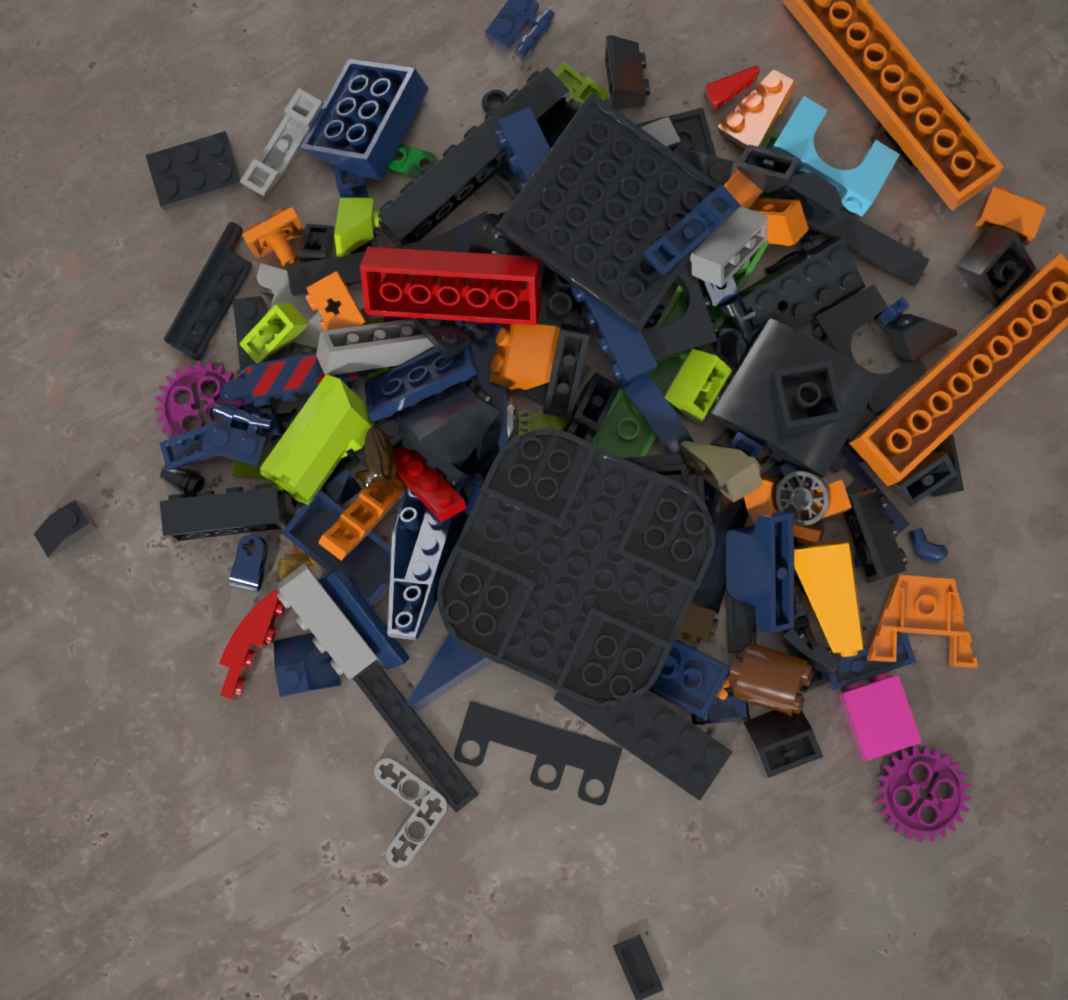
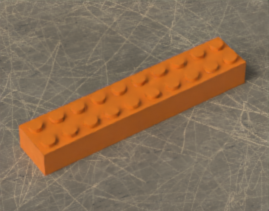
M782 0L952 211L998 179L1004 166L867 0Z
M1060 253L1045 262L849 443L887 487L900 482L1068 325V261Z

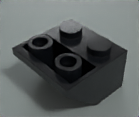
M773 710L743 722L761 772L765 778H770L823 757L813 729L803 711L800 714L794 713L793 716H788L783 712Z

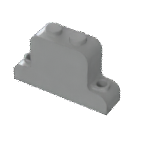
M260 263L257 281L262 287L261 293L273 297L269 311L275 304L292 303L310 323L292 343L285 345L282 349L290 350V347L301 349V353L304 355L316 353L320 332L324 331L320 324L323 317L318 309L313 311L305 297L309 293L292 296L287 270ZM348 288L363 316H366L363 292ZM330 299V306L327 307L328 311H334L336 314H339L338 308L341 306V302H334Z

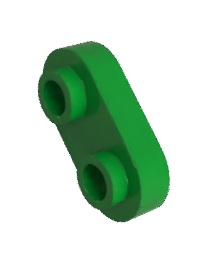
M400 144L395 155L401 153L404 157L401 160H395L393 157L388 168L393 173L418 180L424 170L420 166L421 163L427 161L430 164H436L438 158L431 152Z

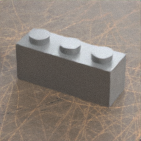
M742 206L738 208L691 253L692 276L722 287L768 239V216Z

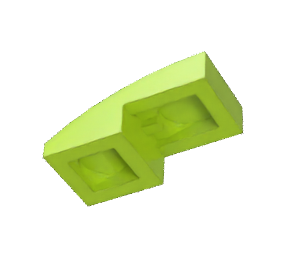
M565 61L562 62L554 73L570 90L569 103L571 104L575 100L584 104L591 92L602 100H605L609 95L607 91L587 76L585 79Z

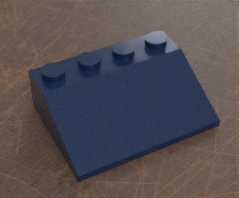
M348 58L300 149L309 155L358 176L381 180L429 89L416 68Z

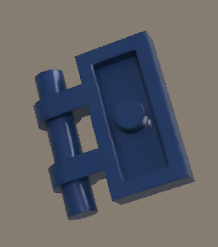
M508 0L485 31V36L507 51L515 42L519 45L515 54L523 59L528 51H533L537 45L536 40L541 33L546 32L551 26L550 21L555 14L549 8H546L542 15L535 14L539 8V3L535 0ZM528 23L531 24L533 27L529 33L523 35L521 32Z
M216 402L213 413L223 416L221 424L209 422L201 447L202 451L258 467L267 438L256 434L259 427L270 430L273 419L262 416V413L253 410L251 413L237 409V405L231 403L224 405ZM233 420L248 423L247 432L231 427Z

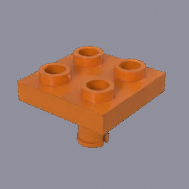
M290 207L277 210L272 214V218L263 223L256 222L246 229L247 232L242 234L256 259L274 250L281 261V265L286 267L298 260L289 241L302 235L304 229L294 209Z

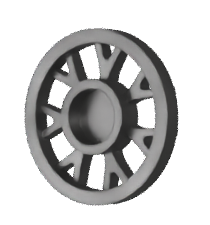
M508 397L507 434L508 442L518 436L519 422L516 397Z
M796 471L785 476L779 483L776 491V502L780 512L787 511L786 508L792 504L797 509L793 514V523L806 526L816 523L825 516L830 505V494L827 485L818 475L809 471ZM796 477L800 484V487L796 489L790 482V479ZM806 477L814 480L811 488L805 486ZM821 488L824 497L816 498L814 490ZM783 490L792 492L790 499L782 498ZM815 502L823 507L820 513L812 507ZM808 509L810 520H802V510Z

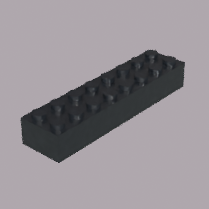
M547 66L541 72L537 70L532 73L526 81L527 84L520 90H513L499 109L495 107L490 110L485 116V121L478 127H471L457 146L455 144L449 146L443 153V158L436 164H429L422 171V176L416 182L411 181L407 183L400 191V196L394 201L389 200L382 205L379 210L380 213L377 215L382 231L396 246L422 241L494 177L493 172L508 160L507 158L510 155L506 147L501 148L495 136L498 120L530 107L542 130L569 106L570 90Z

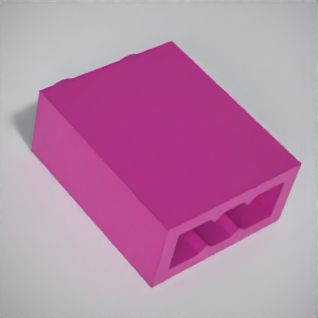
M889 672L873 676L872 683L862 686L861 681L846 685L844 686L846 691L838 694L857 750L863 761L922 743L899 675L890 676Z

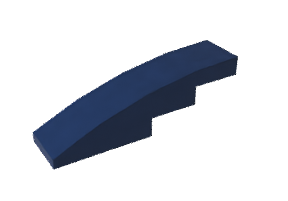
M269 406L258 411L262 413V416L273 420L270 430L259 427L256 435L266 437L268 440L283 434L275 407ZM233 420L231 427L247 432L249 424ZM209 424L159 443L167 470L177 469L219 456L202 451L201 449Z

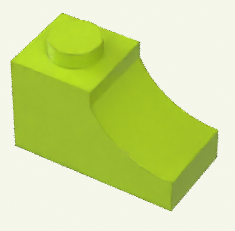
M292 303L275 304L239 344L255 363L265 362L279 349L292 343L310 323Z

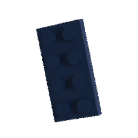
M467 346L463 349V352L447 360L434 348L365 381L367 411L373 423L382 418H388L399 410L413 406L433 394H439L446 388L459 382H465L476 375L477 370L472 346L471 348Z

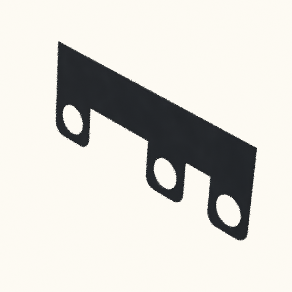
M470 701L455 748L454 758L458 762L478 767L483 763L489 741L537 755L530 781L535 786L551 791L559 787L565 765L573 766L584 770L578 790V797L583 801L601 806L607 802L623 748ZM475 741L478 743L480 753L477 758L470 760L462 755L461 748L465 742ZM545 764L553 766L556 770V778L551 783H543L538 778V770ZM592 779H597L604 785V792L599 798H591L586 794V784Z

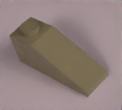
M689 441L680 443L687 466L695 473L702 474L704 480L733 502L763 485L760 477V464L754 457L750 458L741 450Z

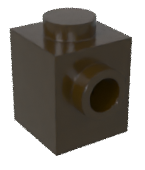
M690 604L678 633L684 634V640L699 644L700 640H708L709 635L714 636L719 620L714 618L716 611Z

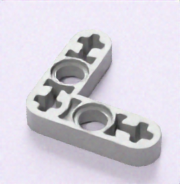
M384 758L374 768L376 779L415 808V811L386 851L387 861L396 868H402L411 862L448 809V802L440 792L392 758ZM391 763L394 765L392 771L396 775L400 776L402 771L407 774L400 780L397 789L392 786L396 782L394 778L388 776L384 779L381 776L383 774V771L380 769L382 765L388 766ZM408 780H414L419 785V792L414 797H408L403 792V785ZM438 798L441 800L439 806L442 808V811L440 813L438 811L432 813L429 819L434 820V823L430 825L425 818L417 814L421 810L425 815L430 808L427 801L429 799L434 801ZM419 821L424 824L426 830L423 837L414 838L410 835L409 826L412 822ZM404 834L408 841L417 844V846L413 849L409 845L404 853L407 859H400L397 862L393 859L395 853L392 850L394 847L396 849L402 847L405 841L400 840V837Z

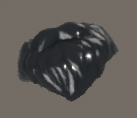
M727 325L720 326L718 336H716L717 341L713 344L717 357L729 368L734 367L737 369L747 353L748 344L743 332L739 329ZM722 354L729 357L728 361L724 360Z

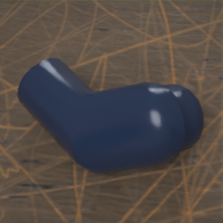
M923 527L909 532L916 554L920 558L933 563L946 559L948 556L947 548L944 545L928 542Z

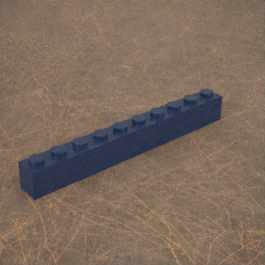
M530 107L498 120L497 131L495 132L500 147H506L510 155L507 159L514 174L519 173L523 181L520 183L521 190L551 150ZM574 285L571 286L576 301H582L586 309L584 317L590 328L595 327L599 335L596 340L603 354L607 353L612 362L609 364V367L616 380L620 379L624 385L653 371L658 366L641 331H636Z

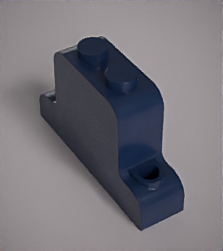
M781 511L758 516L755 526L730 530L727 532L725 539L727 591L731 597L753 604L756 608V620L759 627L769 633L794 628L793 513Z

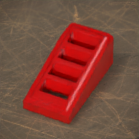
M755 65L706 84L703 96L710 112L713 113L757 81L760 72L759 67Z

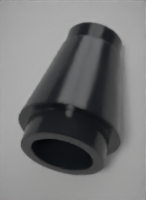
M165 465L160 473V479L164 480L181 494H186V498L190 496L197 497V492L202 491L205 484V478L200 475V472L182 467L167 470Z

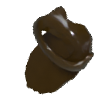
M372 426L367 431L364 443L368 469L355 473V479H360L365 488H369L374 481H379L383 484L392 482L397 473L393 447L387 434L382 429Z

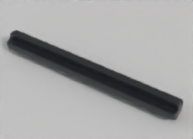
M234 222L227 224L164 337V341L171 346L225 250L230 249L232 251L243 232L242 227Z

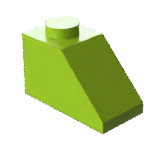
M340 198L334 234L337 257H344L374 239L375 227H380L377 216L380 212L375 210L374 198Z

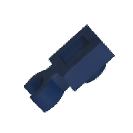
M903 296L900 297L893 305L888 306L879 315L875 323L883 330L888 325L896 322V319L905 313L909 308V303Z

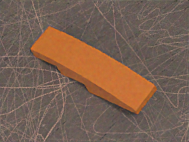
M395 475V479L392 482L386 484L374 481L341 514L338 521L322 535L318 543L342 561L403 496L406 484L397 475Z

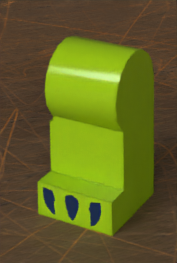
M519 411L518 436L537 429H557L563 431L568 419L543 413H531V411Z

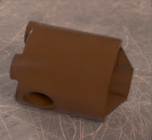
M751 643L735 656L730 669L729 679L736 699L793 716L794 713L800 714L805 701V697L802 694L804 685L809 687L814 670L809 665V660L793 657L784 652Z

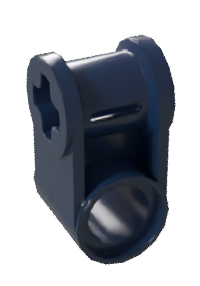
M247 535L239 541L235 562L230 574L229 584L231 587L255 592L260 591L264 580L265 564L268 555V544L263 538ZM255 542V545L259 546V550L252 553L248 551V545H253Z

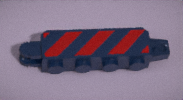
M316 353L255 363L243 369L237 379L228 381L227 384L223 385L220 388L219 395L226 402L243 399L244 405L254 404V408L272 404L271 400L281 398L282 403L299 399L298 395L308 393L310 397L325 377ZM375 369L330 376L339 378L352 389L353 383L364 376L374 373Z

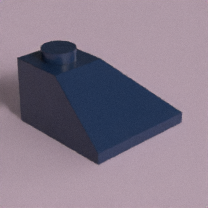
M313 633L273 641L274 669L280 697H290L342 686L340 675L330 664L333 658L327 651L323 654L319 651L312 641L315 638Z

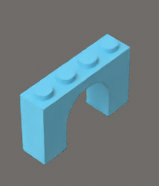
M803 96L771 150L801 158V163L794 175L812 172L837 188L843 206L862 217L875 200L900 154L875 140L858 167L850 170H840L827 165L816 153L813 139L818 126L828 110Z

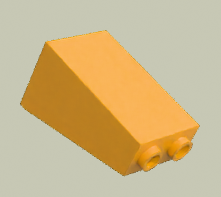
M851 539L794 546V567L833 653L840 652L841 657L858 655V651L864 648L865 640Z

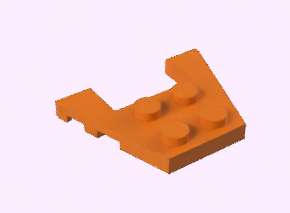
M896 575L871 643L867 661L896 662L897 632L949 636V666L978 668L977 657L973 656L970 645L972 643L970 632L966 631L962 617L964 611L955 579Z

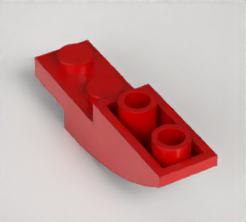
M274 590L263 598L246 615L232 634L219 662L220 665L229 667L220 696L236 700L237 695L241 696L247 683V679L244 678L247 667L251 668L256 658L257 652L253 651L255 645L266 648L268 643H273L277 632V627H274L277 616L281 617L285 610V606L277 597L280 591Z

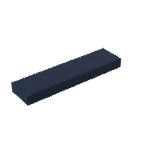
M341 568L325 573L318 579L387 670L403 665L409 660V655L394 637L388 636V628Z

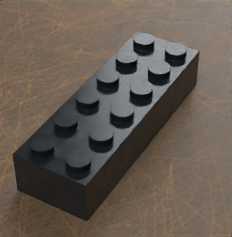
M558 692L553 699L699 801L733 752L648 692L628 703L614 707L589 705L561 692Z

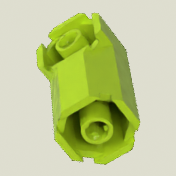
M326 374L260 467L261 475L281 491L285 489L290 492L289 496L295 500L310 505L339 461L348 455L346 451L351 448L357 451L364 446L367 431L374 426L368 415L367 405L342 380Z

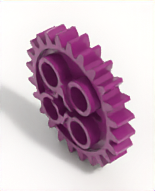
M197 361L195 369L186 363V372L184 373L176 368L175 373L177 377L175 379L166 376L170 385L168 387L159 386L165 394L164 396H156L155 399L162 403V406L154 408L157 413L163 414V416L156 420L157 423L167 424L161 430L162 433L165 435L172 433L169 438L171 439L189 432L186 426L192 419L199 420L198 428L206 425L203 414L197 410L200 408V403L193 390L194 384H197L200 399L206 404L204 412L209 422H214L213 409L216 402L224 405L231 403L237 405V409L244 408L243 400L226 402L219 395L220 388L227 384L228 381L233 380L234 374L231 371L224 375L225 368L222 365L214 370V364L211 361L208 362L206 368L203 367L200 361ZM209 384H217V391L213 395H205V388ZM186 392L190 393L188 403L179 405V396Z
M911 746L910 755L904 749L899 750L901 759L890 756L889 758L893 765L882 764L881 767L886 772V775L876 776L878 780L883 782L882 786L874 787L875 791L882 793V797L874 801L884 805L878 813L880 815H889L885 821L886 825L896 823L895 833L899 834L905 829L904 837L906 839H910L915 833L916 840L922 842L926 834L928 840L933 842L935 841L936 832L941 838H946L945 828L955 832L956 828L953 822H964L963 818L959 815L960 811L969 812L970 810L963 805V801L972 800V797L964 794V790L970 788L971 785L964 784L961 781L967 776V773H957L956 770L960 766L959 762L949 764L951 754H945L940 758L941 749L935 748L931 754L929 746H923L921 753H919L916 746ZM918 764L925 771V775L920 781H916L912 775L913 768ZM936 771L938 776L929 784L933 773ZM941 782H945L949 787V793L944 798H940L937 794V787ZM918 788L925 789V793L928 795L926 799L920 798V794L917 792ZM900 789H905L908 793V801L903 805H899L896 801V794ZM917 801L913 809V813L910 816L907 815V811L909 810V808H911ZM926 806H929L933 812V816L928 822H924L920 817L921 810Z

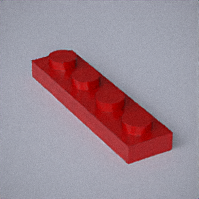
M403 446L394 451L397 465L396 475L440 522L467 509L464 499L433 468L424 462L425 459L416 450H409Z

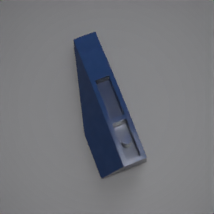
M449 484L464 499L465 505H467L468 498L463 486L459 485L457 487ZM407 485L392 528L387 634L389 637L418 640L437 602L438 585L442 572L462 533L467 515L463 513V510L440 522Z

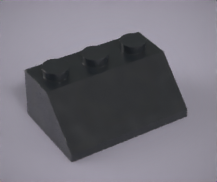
M877 488L849 495L848 498L852 508L843 513V517L867 584L906 571L907 558L904 550L898 548L895 540L897 530L894 523L887 518L885 512L887 510V503L883 494H879Z

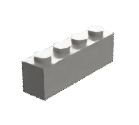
M414 318L321 331L316 356L325 375H337L401 365L436 347L416 327Z
M306 563L277 583L280 591L277 594L279 600L287 609L290 606L293 607L298 614L294 617L304 631L307 629L311 630L315 635V638L312 639L313 643L322 654L325 651L333 658L330 664L339 675L345 673L350 680L378 659Z

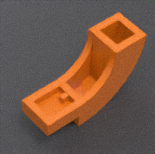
M760 474L763 485L744 496L748 513L754 523L758 516L780 512L776 502L778 479ZM793 523V536L797 537V542L813 545L814 542L819 543L822 540L825 528L813 524L802 526Z

